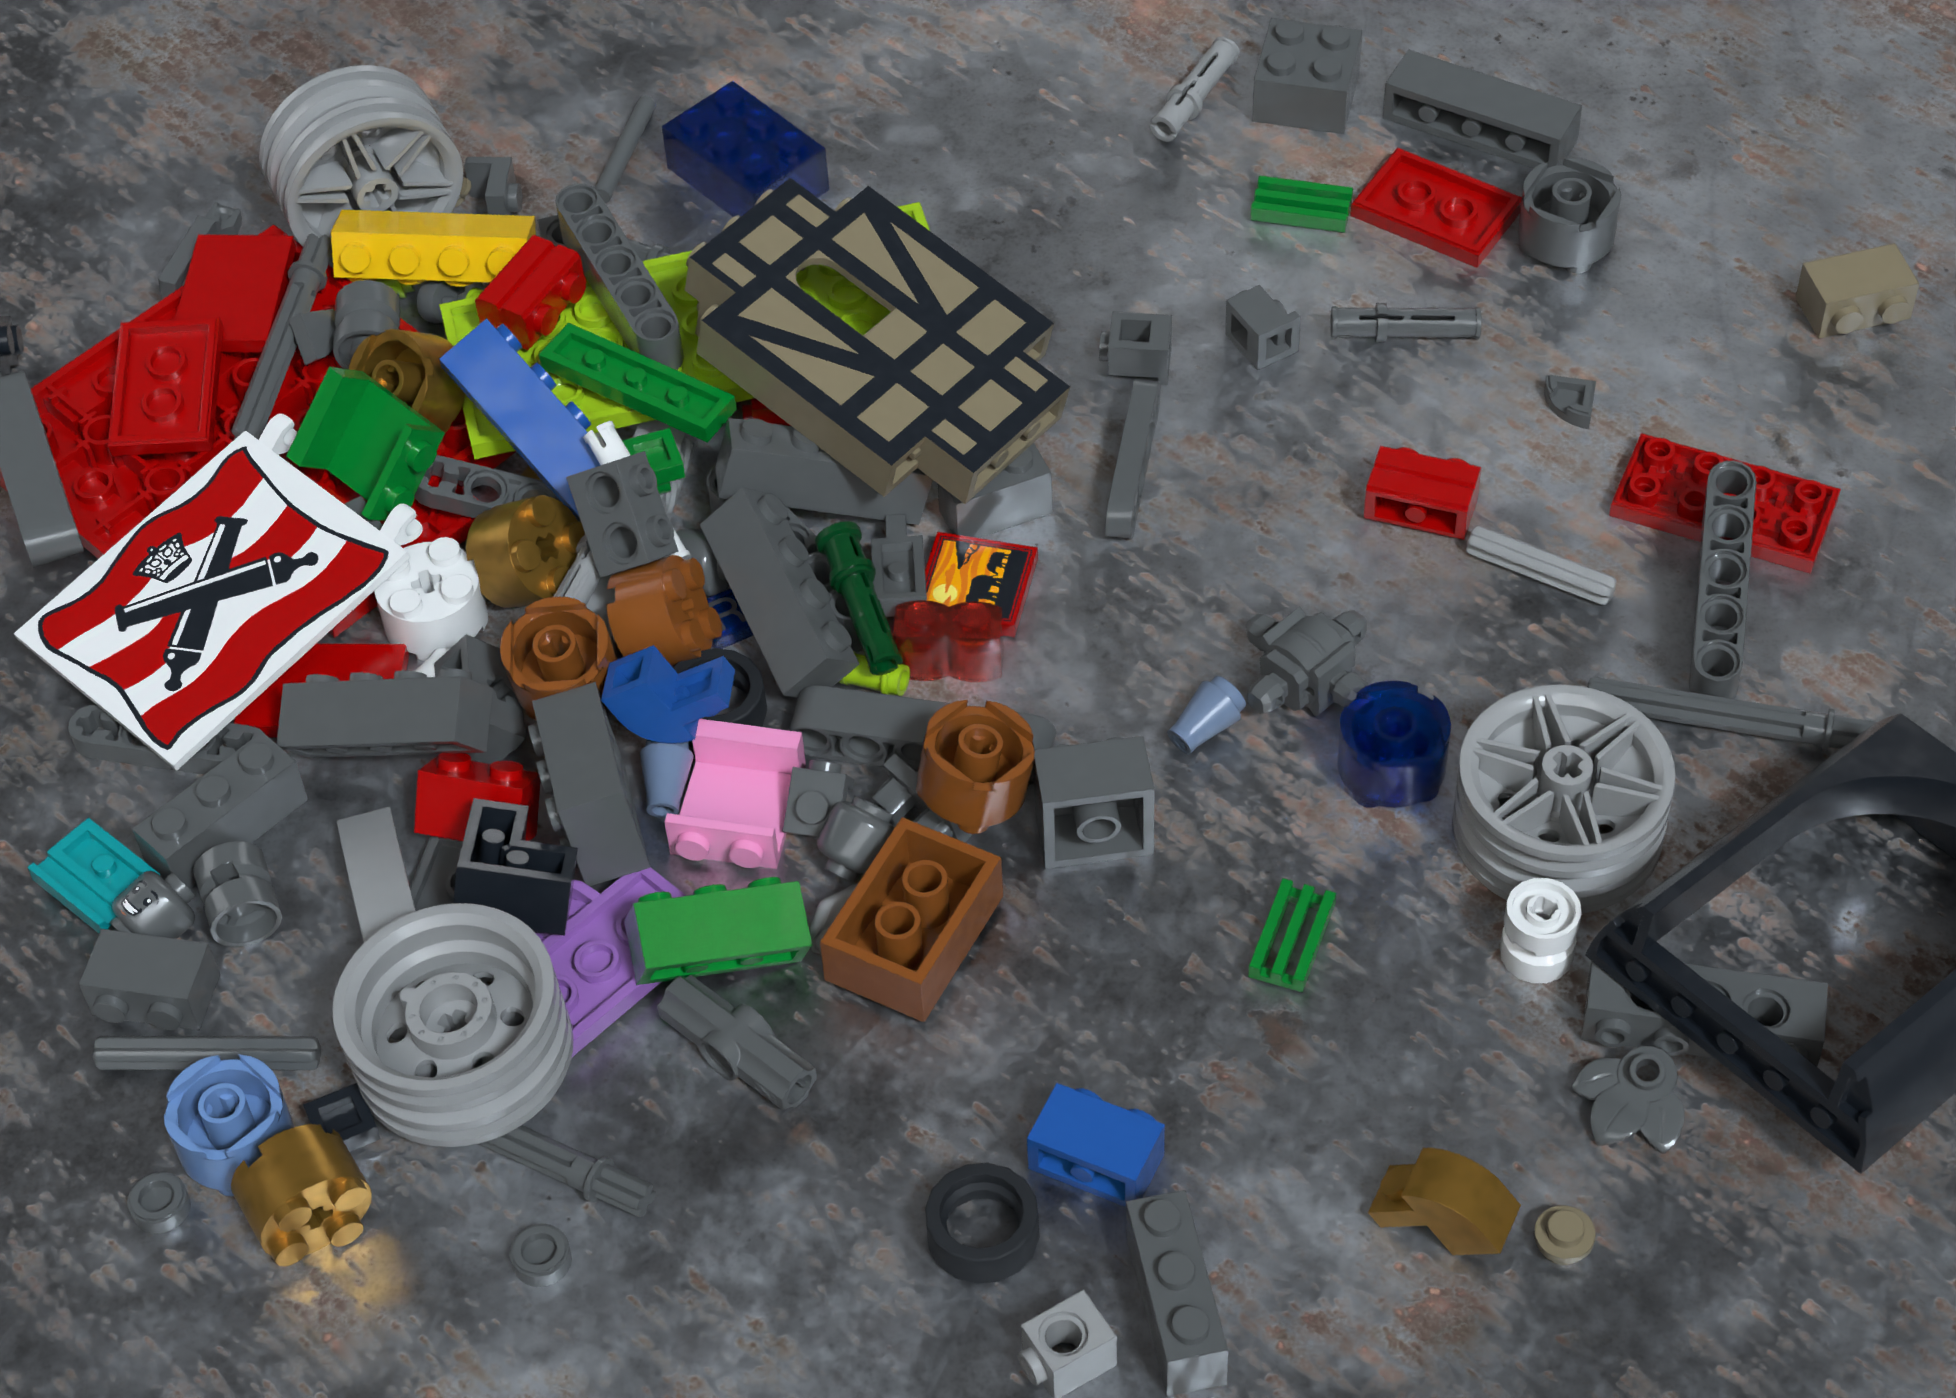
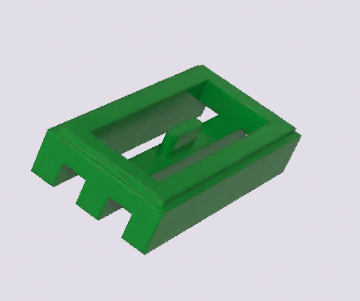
M1259 175L1254 201L1251 206L1250 220L1345 233L1353 200V188Z
M1282 878L1251 959L1248 977L1303 993L1336 904V892L1325 890L1324 896L1315 894L1314 886L1304 884L1301 890L1293 887L1292 880ZM1289 902L1296 904L1273 968H1266L1265 965ZM1308 909L1318 910L1294 975L1285 973Z

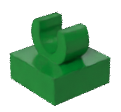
M670 428L622 440L630 455L645 451L649 465L656 475L657 489L660 495L671 492V481L686 477L684 464Z

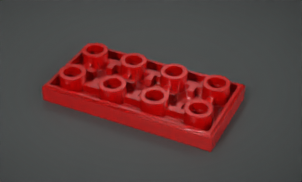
M1640 434L1612 500L1609 516L1701 542L1703 507L1710 470L1716 464L1723 461L1734 460L1742 462L1752 469L1756 478L1751 557L1811 574L1838 503L1841 489L1821 484L1815 480H1807L1771 470L1765 466H1757L1721 456L1715 452H1707L1671 442L1665 438ZM1723 493L1728 496H1736L1730 493ZM1719 537L1724 540H1733L1729 537Z

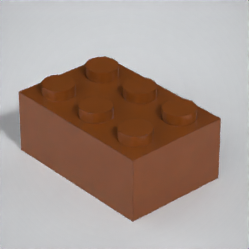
M902 817L820 941L825 981L925 1022L1003 898L1001 857Z

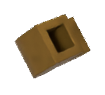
M1422 1148L1415 1164L1389 1165L1368 1214L1380 1227L1428 1226L1452 1255L1500 1254L1521 1204L1493 1173L1477 1162L1451 1151L1438 1148Z

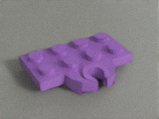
M651 867L620 877L601 894L584 882L574 879L565 936L536 933L545 945L551 958L569 1013L574 1037L572 1057L661 983L636 985L624 920L633 903H638V899L644 895L655 892H670L672 898L687 895Z

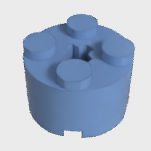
M238 1054L240 1060H221L219 1055L193 1063L175 1078L166 1095L168 1103L164 1114V1125L182 1167L194 1181L205 1187L216 1189L225 1196H234L231 1190V1181L234 1172L244 1160L249 1168L262 1156L258 1148L259 1145L270 1137L294 1127L282 1090L273 1071L262 1061L252 1056Z

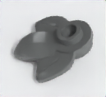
M1640 1046L1629 1051L1622 1059L1599 1058L1587 1064L1576 1077L1572 1086L1573 1091L1586 1099L1595 1101L1592 1106L1590 1121L1594 1141L1598 1146L1622 1141L1641 1130L1651 1146L1660 1153L1665 1154L1675 1145L1681 1134L1685 1110L1674 1092L1678 1077L1677 1067L1672 1057L1664 1050L1654 1046ZM1650 1065L1658 1070L1659 1075L1653 1081H1643L1637 1076L1636 1072L1640 1067Z

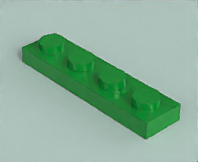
M569 322L539 353L540 364L546 371L707 443L726 423L728 417L730 418L737 410L734 395Z

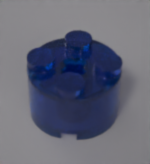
M1382 681L1361 689L1357 692L1356 699L1348 707L1347 705L1344 707L1340 717L1337 767L1343 783L1353 793V798L1359 805L1366 808L1377 806L1406 807L1420 802L1431 801L1438 795L1446 774L1451 734V720L1445 705L1434 695L1433 700L1419 693L1417 685L1404 681Z

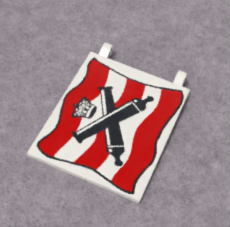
M277 414L268 422L259 440L246 430L14 633L18 641L176 771L410 558L408 551L402 548L401 545L414 541L423 531L421 523L415 519L417 516L415 510L406 504L397 505L390 512L379 531L280 457V454L289 451L298 433L293 429L295 425L293 420L284 414Z

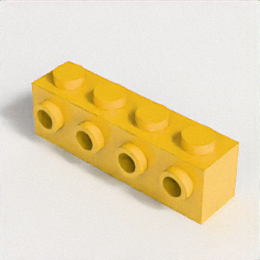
M341 210L331 230L334 277L349 278L352 282L397 279L399 283L405 285L421 284L426 280L445 281L448 285L456 287L468 286L474 282L490 283L533 234L536 235L535 216Z

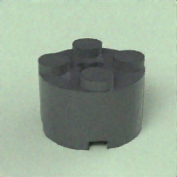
M1563 158V165L1548 167V162H1545L1531 170L1525 178L1518 225L1520 251L1524 255L1534 257L1546 264L1564 267L1571 273H1584L1591 268L1592 263L1606 256L1615 241L1621 201L1620 188L1617 189L1613 183L1614 176L1610 171L1600 164L1581 158Z

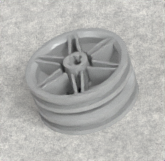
M374 65L349 66L329 71L306 82L292 92L278 106L265 127L260 143L259 157L263 176L279 204L290 229L302 246H304L308 235L311 233L319 238L324 234L331 238V230L341 210L451 213L462 189L463 165L460 154L425 92L405 74L386 67Z
M1543 685L1523 689L1501 698L1477 717L1467 731L1461 747L1452 818L1453 836L1459 855L1470 872L1485 887L1505 900H1508L1511 891L1517 885L1532 878H1550L1564 883L1578 897L1581 904V913L1600 910L1624 900L1647 881L1661 856L1675 788V766L1670 748L1658 728L1642 712L1622 699L1596 689L1576 685ZM1502 798H1509V800L1503 805H1501L1498 801ZM1601 824H1607L1614 830L1607 834H1600L1599 827Z
M454 903L432 906L402 916L384 926L363 943L347 963L336 986L332 1010L333 1024L361 1095L371 1113L380 1123L395 1134L413 1142L436 1147H460L483 1143L503 1136L522 1126L546 1106L561 1086L571 1063L574 1038L572 1024L548 951L538 935L529 926L511 914L496 908L477 904ZM488 977L494 979V981L489 986H486L479 978ZM389 1037L399 1040V1042L389 1043Z

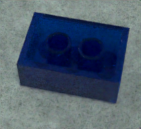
M731 81L662 125L667 168L732 217L744 215L755 206L757 200L765 191L777 189L789 178L793 179L817 198L830 190L826 148L734 81Z

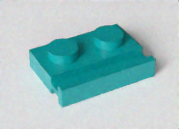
M89 817L47 851L48 857L39 865L33 862L27 867L33 881L98 933H100L101 929L109 930V927L112 925L110 921L116 917L112 910V902L120 893L146 871H153L160 875L159 872Z

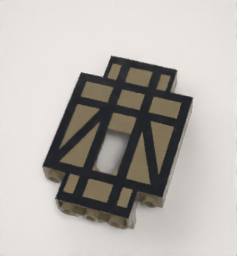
M789 178L777 189L765 191L757 200L755 206L741 217L736 215L731 218L724 226L722 232L710 242L698 244L687 259L686 266L688 271L685 291L699 301L697 304L698 319L695 332L699 337L697 354L806 438L814 442L883 497L918 468L966 504L1062 417L1071 386L1038 363L1046 355L1054 323L870 186H867L854 198L847 197L842 200L834 211L800 184ZM810 265L831 267L891 311V313L865 335H862L803 291L796 281V275L800 270L803 271Z

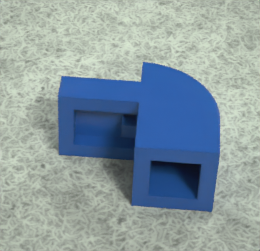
M653 645L609 663L601 701L619 722L634 734L654 742L684 743L695 740L699 719L712 717L722 710L729 708L735 669L724 656L677 673Z

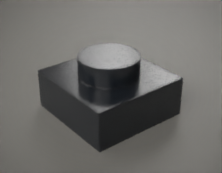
M357 1083L303 1104L310 1124L321 1125L325 1133L332 1134L334 1129L340 1134L349 1152L381 1139L376 1123L361 1095Z

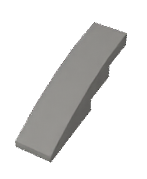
M390 806L336 820L364 942L387 924L416 911Z

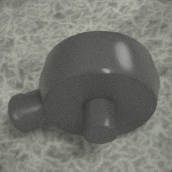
M425 281L420 287L416 298L420 316L433 324L443 323L439 304L457 301L458 295L465 291V286H451L445 281Z

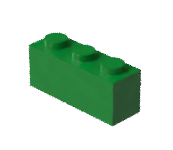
M767 877L752 881L747 885L748 888L727 890L725 885L714 884L698 888L690 896L672 898L670 892H655L640 897L638 903H633L624 920L636 985L675 980L679 976L681 978H686L690 975L698 977L801 962L812 947V941L799 881L781 883V879L778 877Z

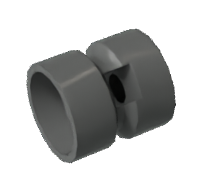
M372 280L355 281L345 285L337 294L335 300L334 321L336 330H334L333 352L335 360L344 369H349L351 359L363 340L371 335L377 336L388 329L399 330L401 307L399 296L391 287L382 282Z
M244 841L226 842L212 847L198 858L194 865L193 874L202 903H204L203 908L208 926L215 941L230 947L249 946L263 941L278 929L281 924L282 913L273 885H271V877L262 849L253 843Z

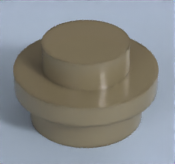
M1564 1205L1554 1206L1545 1210L1538 1217L1534 1229V1239L1538 1249L1549 1261L1559 1265H1571L1585 1258L1593 1249L1596 1237L1595 1227L1591 1219L1581 1210Z

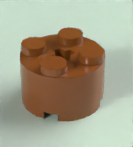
M671 555L614 573L609 578L607 590L615 587V602L606 604L607 616L615 642L624 657L654 645L670 665L675 666L680 661L700 658L701 651L711 649L713 639L721 637V619L717 611L713 607H709L703 589L705 584L704 572L698 560L695 558L684 560L680 556Z
M549 597L535 601L524 608L526 613L514 624L512 620L510 621L501 638V659L515 696L530 718L536 720L532 701L596 682L602 698L608 665L610 662L617 660L605 622L599 614L597 616L586 607L585 603L575 598Z
M961 700L945 705L928 722L917 774L916 792L926 805L940 817L957 824L966 833L980 834L985 832L989 826L997 825L1010 819L1022 807L1026 798L1034 762L1035 750L1032 742L1034 736L1027 721L1016 711L1003 704L986 700L985 707L967 706L968 700Z

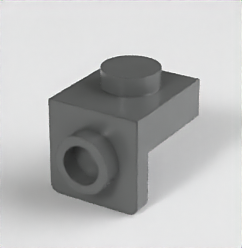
M467 157L465 159L466 178L471 181L470 195L474 198H485L488 214L514 215V212L521 211L522 187L520 183H516L512 157Z
M810 760L808 769L792 768L783 826L784 833L818 838L834 805L840 801H846L848 790H853L854 779L847 774L841 773V764Z

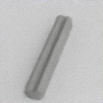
M1481 525L1476 526L1468 538L1466 551L1470 555L1602 606L1607 605L1614 595L1617 580L1612 575Z

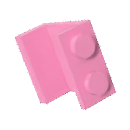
M699 719L696 738L692 740L695 765L680 814L667 813L664 822L670 854L679 855L694 861L708 859L735 863L744 868L765 867L777 869L787 835L783 832L792 768L806 767L802 732Z

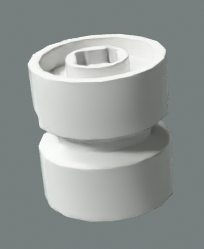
M1532 878L1517 885L1508 897L1500 943V955L1506 969L1518 979L1529 983H1549L1560 979L1571 967L1581 920V904L1575 892L1564 883L1550 878Z

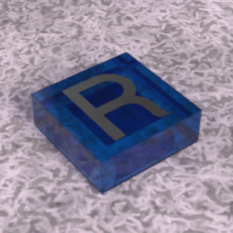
M731 589L707 598L709 607H713L717 611L722 623V635L719 638L713 639V648L723 649L754 636Z

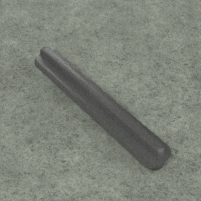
M100 1036L95 1040L93 1060L95 1061L96 1068L100 1070H185L193 1063L206 1057L219 1055L221 1060H240L238 1056L240 1054L252 1056L262 1061L271 1070H315L319 1067L321 1046L318 1038L314 1036Z

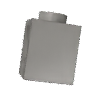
M1084 1290L1021 1325L1022 1351L1017 1354L1020 1365L1031 1383L1035 1386L1043 1383L1052 1398H1061L1117 1366V1336ZM1061 1343H1068L1077 1347L1069 1353H1057L1051 1349L1053 1346Z

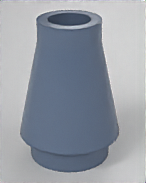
M1215 676L1210 682L1202 681L1176 723L1167 731L1168 737L1182 752L1191 754L1198 746L1241 719L1240 712L1246 707L1245 699L1237 688L1223 677Z
M646 740V746L641 749L640 760L647 797L646 811L651 816L666 818L667 813L679 814L680 800L694 758L693 753L689 750V742L660 743Z

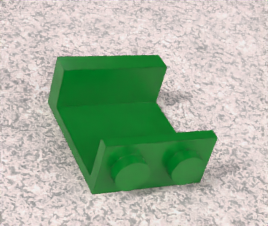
M329 367L286 457L299 467L327 469L367 500L361 513L368 520L386 521L390 512L397 505L406 504L412 507L414 495L427 469L436 458L437 449L445 432L363 371Z

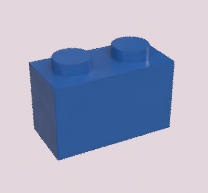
M1056 1083L1027 1137L1028 1169L1126 1207V1201L1143 1198L1165 1152V1124L1157 1122L1150 1114L1138 1109L1126 1110L1103 1101L1090 1090L1083 1088L1072 1089Z

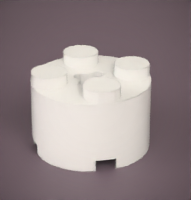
M441 537L433 542H421L405 547L404 549L408 551L410 558L374 590L388 642L390 644L406 645L407 651L416 654L417 660L426 661L438 648L450 649L466 634L475 637L481 628H483V631L485 630L488 623V611L484 595L480 590L479 577H477L478 573L474 560L467 561L466 551L461 549L459 543L453 538Z

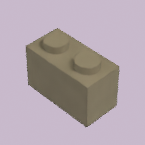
M1893 243L1803 263L1795 298L1818 339L1911 319L1920 283L1897 245Z

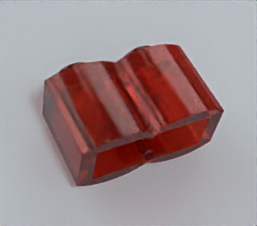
M926 600L909 601L896 605L893 638L902 656V664L908 665L910 668L909 680L934 681L951 676L966 682H988L1002 677L1004 636L1001 607L986 602H963L948 607L942 603Z

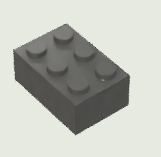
M596 682L532 701L537 723L529 725L528 730L537 757L545 755V760L536 762L545 793L554 794L553 797L545 799L547 812L554 831L560 830L561 832L565 830L566 832L565 836L559 837L561 846L578 848L576 867L579 866L585 884L593 886L650 868L624 762L605 707L601 701Z

